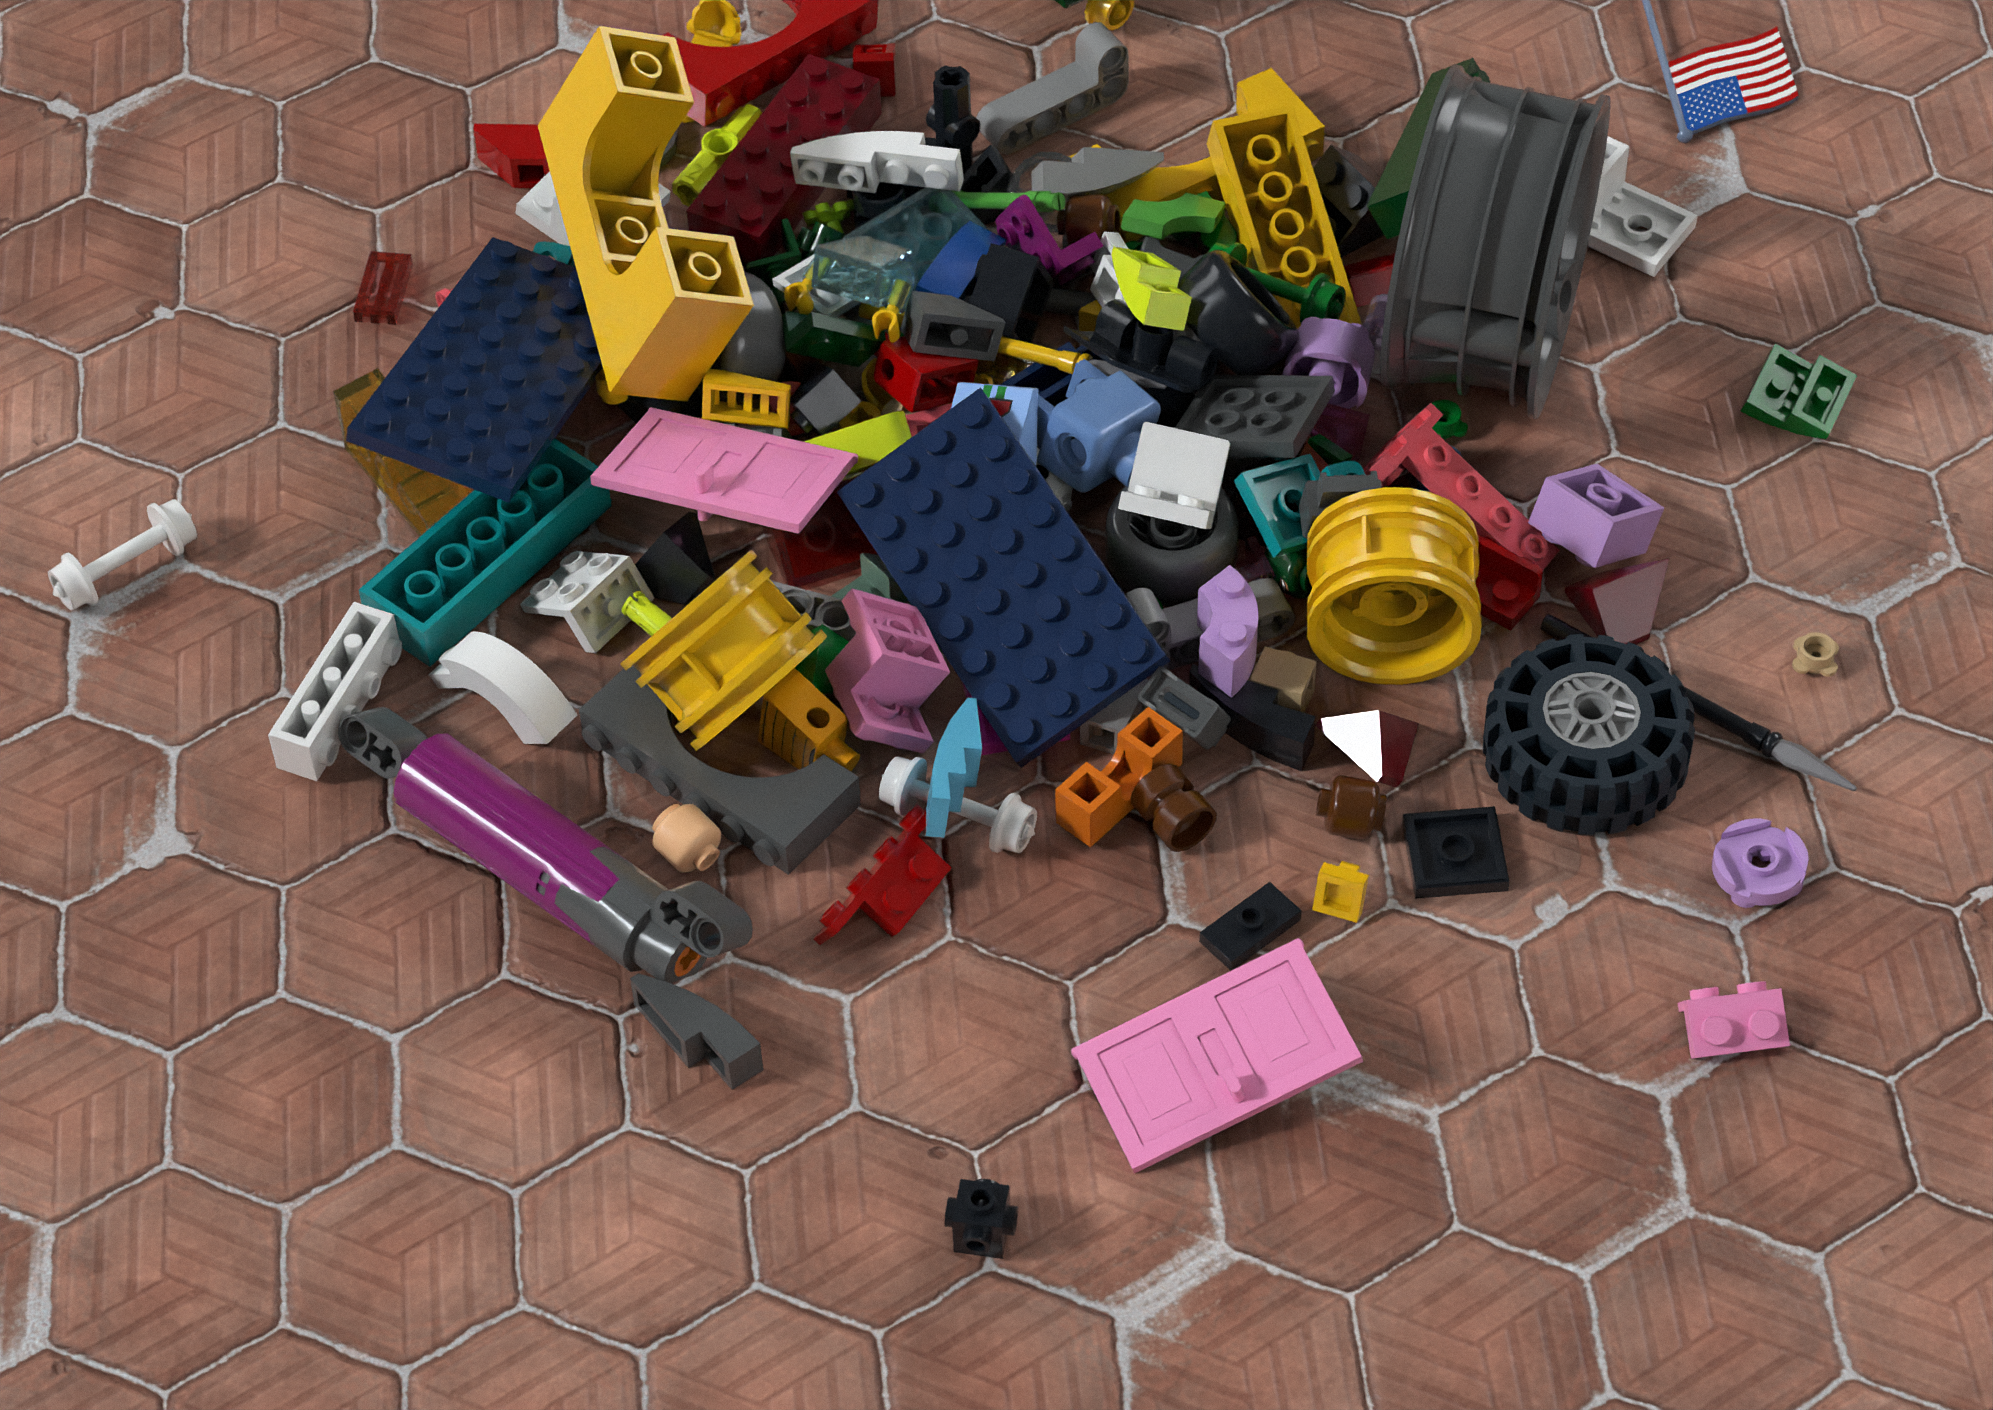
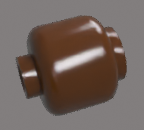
M1073 195L1068 199L1065 210L1058 211V234L1065 235L1069 246L1093 232H1096L1100 240L1103 232L1120 234L1121 218L1119 206L1113 205L1110 198L1106 195Z
M1339 775L1332 781L1330 789H1320L1316 815L1324 817V826L1329 834L1366 840L1371 836L1373 830L1380 832L1382 828L1387 796L1380 794L1379 786L1372 780Z

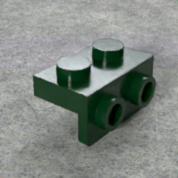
M787 311L782 315L786 352L859 367L878 351L880 345L886 340L885 330L880 332L878 339H875L873 325L815 312L805 315Z

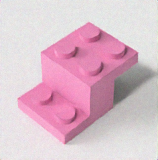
M852 588L841 601L856 635L825 669L833 687V694L840 702L849 721V728L856 737L865 741L871 740L891 745L897 749L924 753L934 741L918 708L946 678L950 670L924 617L916 606Z

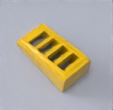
M709 369L703 379L702 419L788 428L791 385L725 370ZM720 390L727 391V402L720 401ZM736 392L744 393L743 406L736 404ZM753 394H760V409L752 408ZM769 395L778 396L777 413L769 412Z

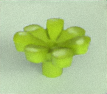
M853 199L837 202L832 207H830L828 202L820 203L814 206L816 210H807L802 215L808 227H813L816 221L843 233L841 221L851 217L850 212L854 210Z

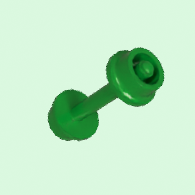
M1235 242L1231 246L1216 243L1209 250V252L1223 250L1246 267L1247 249L1241 243ZM1246 267L1271 294L1301 304V323L1308 317L1339 319L1344 308L1346 291L1344 287L1333 283L1330 275L1319 273L1310 282L1308 288H1304Z

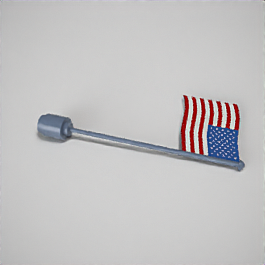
M1642 0L1680 131L1677 134V139L1681 143H1688L1692 140L1694 134L1721 123L1769 113L1798 100L1799 94L1777 26L1752 38L1706 47L1668 62L1650 0Z

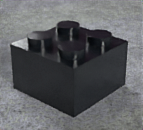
M991 243L987 255H981L977 263L975 278L978 280L973 294H968L964 301L1003 318L1005 326L1002 336L1032 344L1039 324L1021 318V311L1042 317L1054 285V280L1039 257Z

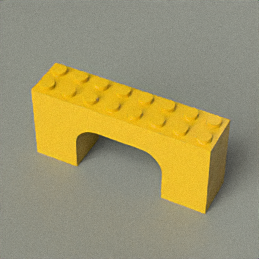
M599 26L538 124V129L610 394L688 401L754 304L734 236L668 228L659 195L660 164L668 142L694 104L676 38Z

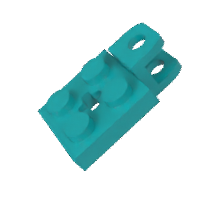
M1311 454L1242 472L1234 480L1273 558L1307 549V538L1302 534L1299 509L1296 512L1291 511L1287 507L1285 499L1289 504L1296 503L1299 508L1306 482L1319 480L1321 472ZM1344 461L1329 465L1321 471L1326 472L1327 476L1366 475L1361 464L1355 461Z

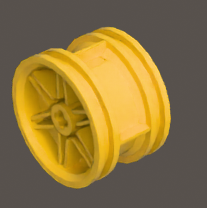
M1384 487L1364 490L1346 496L1328 506L1314 520L1307 534V575L1312 586L1307 600V638L1312 651L1322 663L1337 673L1358 681L1374 684L1403 685L1423 682L1442 676L1460 666L1473 654L1480 641L1482 627L1480 615L1481 600L1476 587L1479 571V537L1475 524L1467 513L1449 499L1428 491L1413 488Z
M752 549L620 663L625 670H628L633 665L641 673V676L635 682L641 688L647 684L679 720L675 727L680 733L688 728L696 736L690 743L696 751L752 706L828 637L822 630L813 634L806 625L812 618L807 612L801 615L769 579L773 573L767 567L759 572L751 562L757 555Z

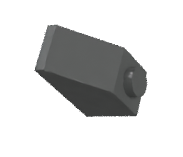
M910 291L900 330L913 352L995 361L1005 321L1003 318L952 295Z

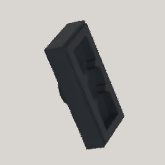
M1268 882L1200 932L1199 942L1232 971L1301 920L1302 910L1271 882Z

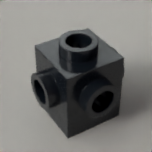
M960 1179L957 1198L948 1197L944 1220L945 1227H952L953 1250L955 1253L1003 1259L1007 1235H1015L1018 1220V1206L1010 1205V1185L999 1184L990 1179H978L975 1181Z

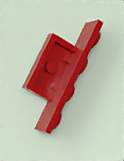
M917 804L904 816L899 823L904 829L897 839L892 836L887 838L873 854V857L878 862L870 871L863 868L849 882L846 887L851 893L843 904L839 900L835 901L819 919L824 927L813 939L816 943L822 945L836 935L859 907L891 937L895 936L947 875L952 867L918 837L926 827V807L922 808Z

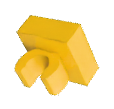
M1342 861L1339 866L1324 862L1318 873L1312 910L1357 923L1363 911L1369 875L1359 872L1361 866Z

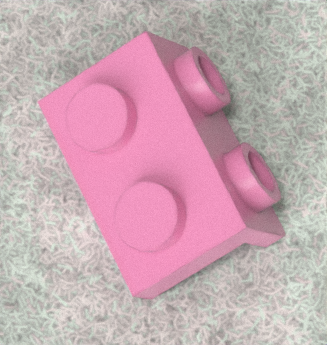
M1766 981L1737 985L1738 994L1723 996L1719 995L1718 987L1689 991L1691 1000L1678 1002L1679 1012H1684L1691 1059L1790 1046L1782 988L1767 990Z

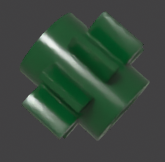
M816 221L812 230L802 226L796 239L798 247L803 249L801 261L825 248L820 245H830V243L832 244L837 240L842 241L845 234Z

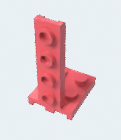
M1429 403L1388 440L1363 468L1366 475H1370L1371 471H1377L1382 488L1388 487L1406 468L1431 493L1449 499L1463 509L1474 522L1477 534L1494 540L1498 545L1520 557L1530 559L1543 570L1560 551L1553 543L1544 539L1541 531L1528 523L1529 520L1432 429L1443 416L1432 403Z

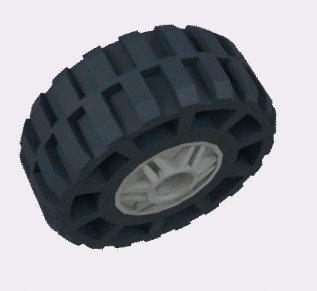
M1583 634L1568 635L1566 639L1555 641L1553 638L1536 645L1535 650L1531 652L1526 650L1511 661V668L1506 667L1500 672L1494 681L1493 691L1489 693L1483 734V753L1486 756L1485 766L1489 777L1495 783H1498L1497 790L1510 804L1515 803L1519 806V812L1532 821L1538 819L1547 823L1546 826L1556 831L1563 832L1566 829L1577 831L1578 835L1594 836L1595 832L1608 831V834H1614L1627 830V826L1632 824L1639 826L1654 818L1656 809L1658 811L1666 809L1676 798L1677 790L1682 788L1685 783L1695 735V727L1693 726L1695 713L1692 702L1686 697L1687 690L1675 674L1670 675L1668 673L1669 667L1655 655L1650 657L1644 653L1642 647L1631 642L1624 644L1614 641V637L1598 635V638L1584 637Z

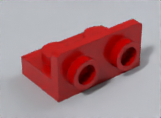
M1478 534L1479 571L1476 587L1481 600L1480 615L1511 631L1540 598L1543 569L1530 559L1520 557L1498 545L1494 540Z

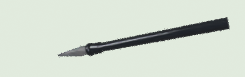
M1551 614L1545 616L1540 626L1541 630L1559 640L1566 639L1568 635L1575 634L1592 637ZM1685 687L1687 690L1686 697L1692 702L1694 713L1742 738L1745 743L1758 751L1762 750L1764 756H1774L1786 767L1851 791L1857 790L1855 785L1802 745L1784 740L1781 733L1772 732L1770 729L1755 722L1751 723Z

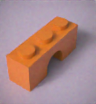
M1147 707L1117 734L1116 751L1102 771L1085 762L1055 789L1056 823L1091 848L1135 808L1131 804V794L1135 786L1145 775L1162 765L1174 764L1178 768L1182 765L1183 730L1150 707Z

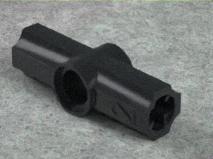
M945 65L934 72V104L926 115L927 126L935 131L936 147L960 149L964 175L973 163L972 143L980 132L981 124L971 114L970 73L961 66L949 67Z

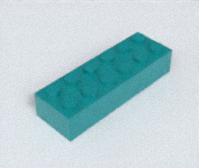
M554 438L510 503L473 490L359 589L361 604L394 614L398 637L402 642V649L431 667L445 651L456 645L612 506L610 490L591 485L590 476L599 466Z

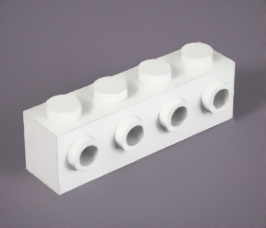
M357 602L352 603L268 734L276 768L318 781L326 766H331L335 762L341 744L338 736L341 720L347 715L362 711L367 701L377 695L381 679L389 666H394L400 658L402 642L398 637L394 614Z

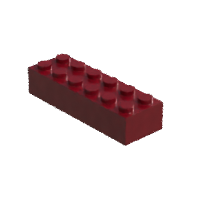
M808 54L686 210L688 230L734 236L741 262H745V264L775 256L783 246L781 240V219L788 218L792 231H794L804 218L802 213L810 210L826 189V187L795 183L790 156L792 147L831 136L869 132L882 115L880 79Z

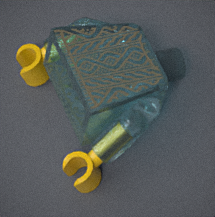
M861 235L816 245L814 258L801 275L803 281L792 283L784 290V298L789 311H792L797 306L799 313L809 314L814 309V303L810 295L813 288L878 308L884 306L886 309L877 311L872 317L875 339H878L881 331L889 329L890 342L894 343L900 338L897 315L904 312L915 286L916 270L911 264L912 252L909 248L902 245Z

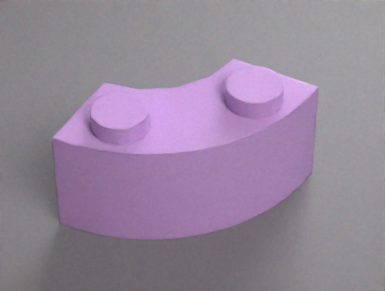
M1229 565L1198 589L1197 626L1204 632L1200 636L1198 674L1232 698L1245 685L1254 668L1257 647L1258 605L1255 595L1245 578Z

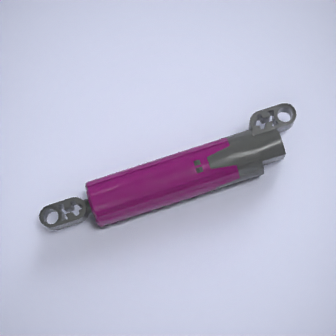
M377 707L347 715L341 720L338 736L342 747L378 775L386 779L396 777L393 793L397 805L630 972L644 969L656 979L673 983L697 974L707 958H713L735 950L750 941L753 927L749 915L740 906L702 881H692L672 889L666 888L449 734H436L428 738L419 729L386 707Z

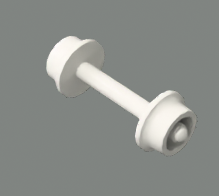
M175 499L160 506L152 503L147 506V514L152 528L95 561L82 567L79 561L69 552L61 555V562L48 571V577L53 587V595L59 597L70 610H74L84 604L96 605L99 599L92 583L161 542L173 555L180 556L183 554L184 546L197 538L196 528L191 520L192 514L187 513L184 507Z
M897 756L887 766L882 775L879 798L881 801L894 806L897 815L905 816L915 806L918 799L924 802L928 801L930 784L925 782L927 761L922 757H915L913 760ZM1010 793L1004 799L999 810L963 797L961 812H953L992 827L989 837V848L996 853L1001 852L1003 849L1021 853L1029 843L1031 836L1035 835L1034 828L1037 820V810L1021 802L1020 795L1016 793Z

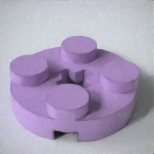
M1759 818L1742 820L1726 828L1722 833L1721 840L1714 849L1712 871L1717 883L1726 893L1731 895V900L1734 904L1743 908H1751L1755 905H1774L1782 903L1802 891L1809 858L1805 844L1794 831L1786 827L1785 832H1783L1779 828L1770 827V820ZM1753 856H1759L1761 861L1771 862L1765 868H1759L1751 864Z

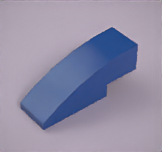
M971 221L967 222L940 251L918 282L916 291L952 295L964 301L968 294H973L978 280L975 278L976 266L981 255H987L991 243L1004 247L1006 239Z

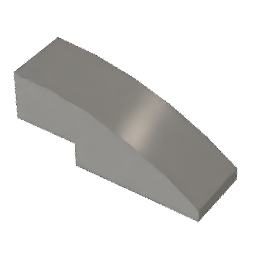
M1083 147L1072 157V162L1043 160L1032 171V191L1060 192L1065 196V203L1073 195L1109 194L1132 184L1154 170L1164 161V152Z

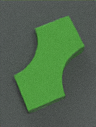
M1185 193L1174 200L1162 202L1134 199L1123 215L1121 229L1161 240L1172 233L1183 231L1211 233L1224 216L1226 202L1190 193Z

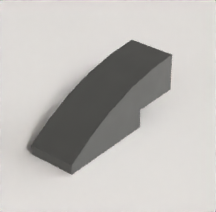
M639 973L630 978L634 1005L688 1068L705 1058L732 1090L763 1071L760 1043L738 1021L718 1006L691 991L660 979Z

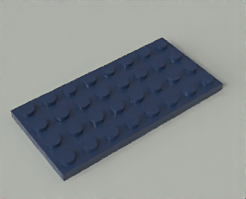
M492 237L347 427L346 441L510 503L596 380V375L603 369L576 267L516 246L511 242Z
M981 387L837 491L910 604L916 606L924 617L936 643L971 696L977 698V705L1014 761L1021 768L1152 675L1158 667H1163L1170 662L1166 653Z

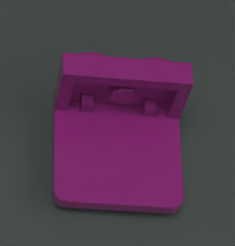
M1026 194L1017 197L996 218L997 234L1006 239L1005 246L1039 257L1054 283L1058 282L1060 287L1071 283L1082 275V271L1095 263L1092 256L1103 247L1096 232H1093L1060 250Z

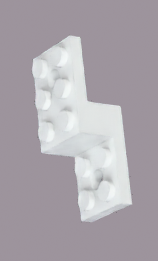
M1608 136L1598 197L1587 246L1654 277L1694 230L1698 215L1625 182L1629 146ZM1642 226L1647 228L1648 231L1636 232L1632 229Z

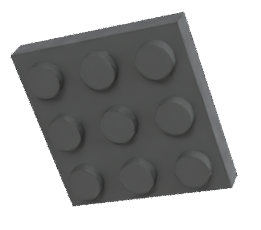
M1214 374L1211 380L1200 388L1175 428L1230 441L1228 457L1234 460L1247 457H1270L1276 461L1296 458L1335 392L1333 377Z

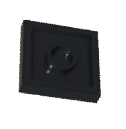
M1495 806L1403 814L1402 826L1415 899L1509 891L1510 881Z

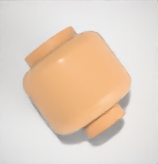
M673 804L657 817L652 826V830L655 832L653 835V847L681 873L691 872L697 868L700 871H704L713 865L720 855V850L717 849L721 841L720 828L694 804H684L682 806Z

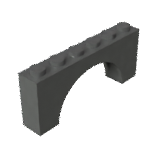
M633 665L628 670H621L579 709L582 727L581 734L591 748L596 751L603 750L615 758L625 771L631 774L636 772L648 780L661 795L666 797L670 795L683 805H696L720 828L721 833L728 840L734 843L740 842L752 850L762 863L767 866L774 865L788 875L861 805L859 777L824 754L800 770L774 777L733 775L701 762L683 747L672 731L671 724L674 714L647 684L641 688L635 682L641 676V673Z

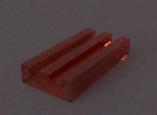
M370 251L353 309L355 322H363L364 317H370L371 323L380 324L381 318H386L388 324L396 325L413 266L411 254ZM380 262H384L386 264L379 282L374 306L368 305ZM396 264H399L388 306L385 307Z

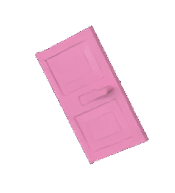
M651 407L593 472L590 478L591 485L695 509L698 512V520L707 521L713 514L799 534L851 468L858 462L859 457L858 454Z
M1300 938L1071 1049L1072 1056L1078 1059L1134 1174L1363 1062L1357 1046L1304 950V943Z

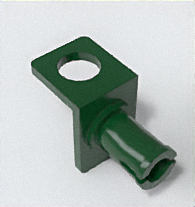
M788 218L781 219V240L786 253L745 264V272L759 277L770 288L778 302L782 315L786 313L783 306L785 303L784 292L773 286L772 279L801 262V252Z

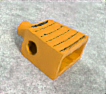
M795 668L763 696L758 741L799 770L813 763L823 754L850 772L860 759V754L845 743L848 723L846 715Z

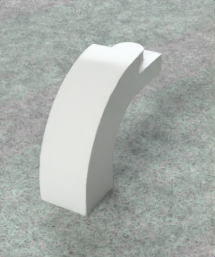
M470 632L460 643L451 647L440 656L439 662L441 664L429 674L439 689L466 688L487 699L506 718L524 744H548L577 716V713L562 692L536 664L508 643L486 633Z

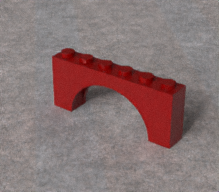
M782 0L796 14L795 19L778 33L766 39L745 45L706 46L684 41L668 32L663 34V36L676 38L694 104L688 111L687 116L706 127L777 85L784 83L792 76L808 54L824 59L862 36L869 34L877 28L879 0Z

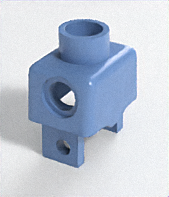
M1083 359L1075 365L1066 394L1068 399L1054 407L1038 394L1037 446L1040 450L1037 456V463L1081 493L1088 492L1113 477L1129 487L1142 425L1145 422L1157 424L1161 412L1160 404L1124 372L1118 371L1110 376H1106L1086 359Z

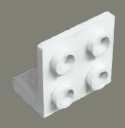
M1143 423L1128 491L1121 492L1118 509L1198 528L1211 529L1230 450V441L1155 423Z
M575 551L562 559L560 562L561 567L549 578L536 583L530 590L531 594L520 606L525 613L564 617L584 651L597 653L631 621L621 611L627 598L631 596L637 602V599L633 596V593L636 591L644 593L650 601L654 599V596L630 556Z

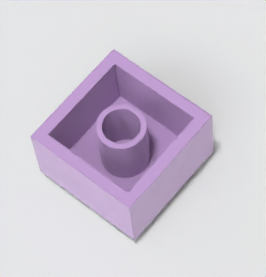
M1593 464L1546 477L1528 523L1541 531L1542 536L1547 541L1561 545L1575 554V558L1581 564L1598 568L1646 553L1664 507L1599 464Z

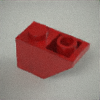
M474 124L473 131L478 159L513 188L532 189L550 171L538 124Z

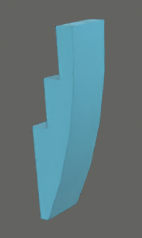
M967 698L950 719L938 744L926 807V836L945 838L948 813L961 812L964 787H976L982 754L977 698Z

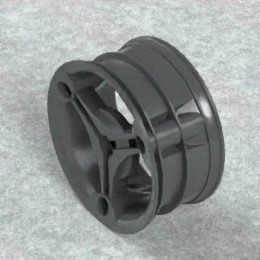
M1454 64L1450 67L1440 86L1424 133L1399 233L1387 297L1381 343L1380 377L1384 387L1393 388L1396 383H1407L1410 385L1415 383L1457 384V392L1460 396H1466L1472 385L1509 391L1511 407H1518L1522 398H1524L1527 402L1528 417L1530 419H1538L1547 400L1563 348L1586 255L1608 138L1611 107L1610 96L1601 94L1596 103L1591 104L1587 103L1584 98H1579L1576 101L1537 93L1530 87L1522 90L1483 82L1480 77H1473L1465 73L1461 65Z

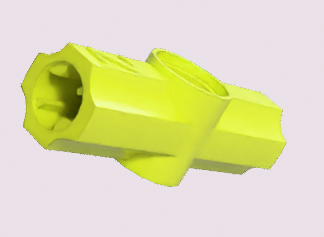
M750 104L740 107L722 128L713 129L703 136L701 140L702 150L672 182L673 193L678 196L682 204L688 207L692 204L762 114L760 108Z

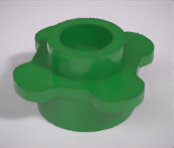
M1450 400L1432 402L1443 414L1432 427L1442 439H1449L1452 436L1462 437L1467 433L1468 425L1461 421V409L1455 402Z

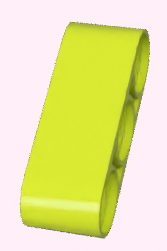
M904 410L804 442L858 454V462L847 473V475L869 469L909 440L912 435Z

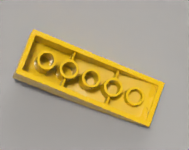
M1288 105L1214 120L1208 136L1207 147L1224 202H1226L1225 206L1231 224L1237 233V242L1245 245L1247 249L1246 267L1304 288H1308L1310 282L1319 273L1330 275L1332 282L1344 287L1346 291L1344 308L1338 320L1362 325L1294 106ZM1272 294L1291 317L1298 329L1301 326V304Z

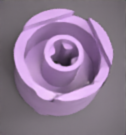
M1318 317L1304 319L1301 326L1297 329L1299 334L1298 341L1286 356L1282 375L1332 376L1335 392L1320 417L1337 418L1346 415L1348 409L1356 405L1357 409L1366 398L1375 359V352L1369 339V332L1366 327L1358 323L1350 324L1342 320L1320 319Z

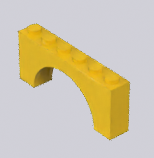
M1272 68L1237 82L1236 113L1238 115L1293 105L1310 161L1313 162L1317 158L1322 157L1324 154L1325 126ZM1098 144L1091 146L1094 148H1101ZM1075 154L1062 159V162H1072V157ZM1210 156L1186 165L1156 167L1132 184L1105 194L1110 198L1113 205L1119 206L1121 225L1123 215L1134 199L1162 202L1177 199L1185 193L1197 195L1207 191L1212 199L1224 200ZM1120 227V236L1125 244L1129 241H1136L1144 236L1124 231Z

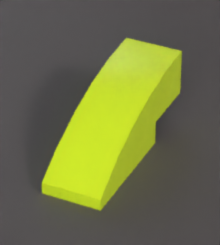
M1113 246L1111 255L1117 281L1126 304L1134 316L1144 325L1184 331L1192 297L1177 288L1181 271L1153 253Z

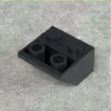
M1331 144L1313 167L1340 256L1343 257L1384 235L1367 207L1380 177L1358 155Z

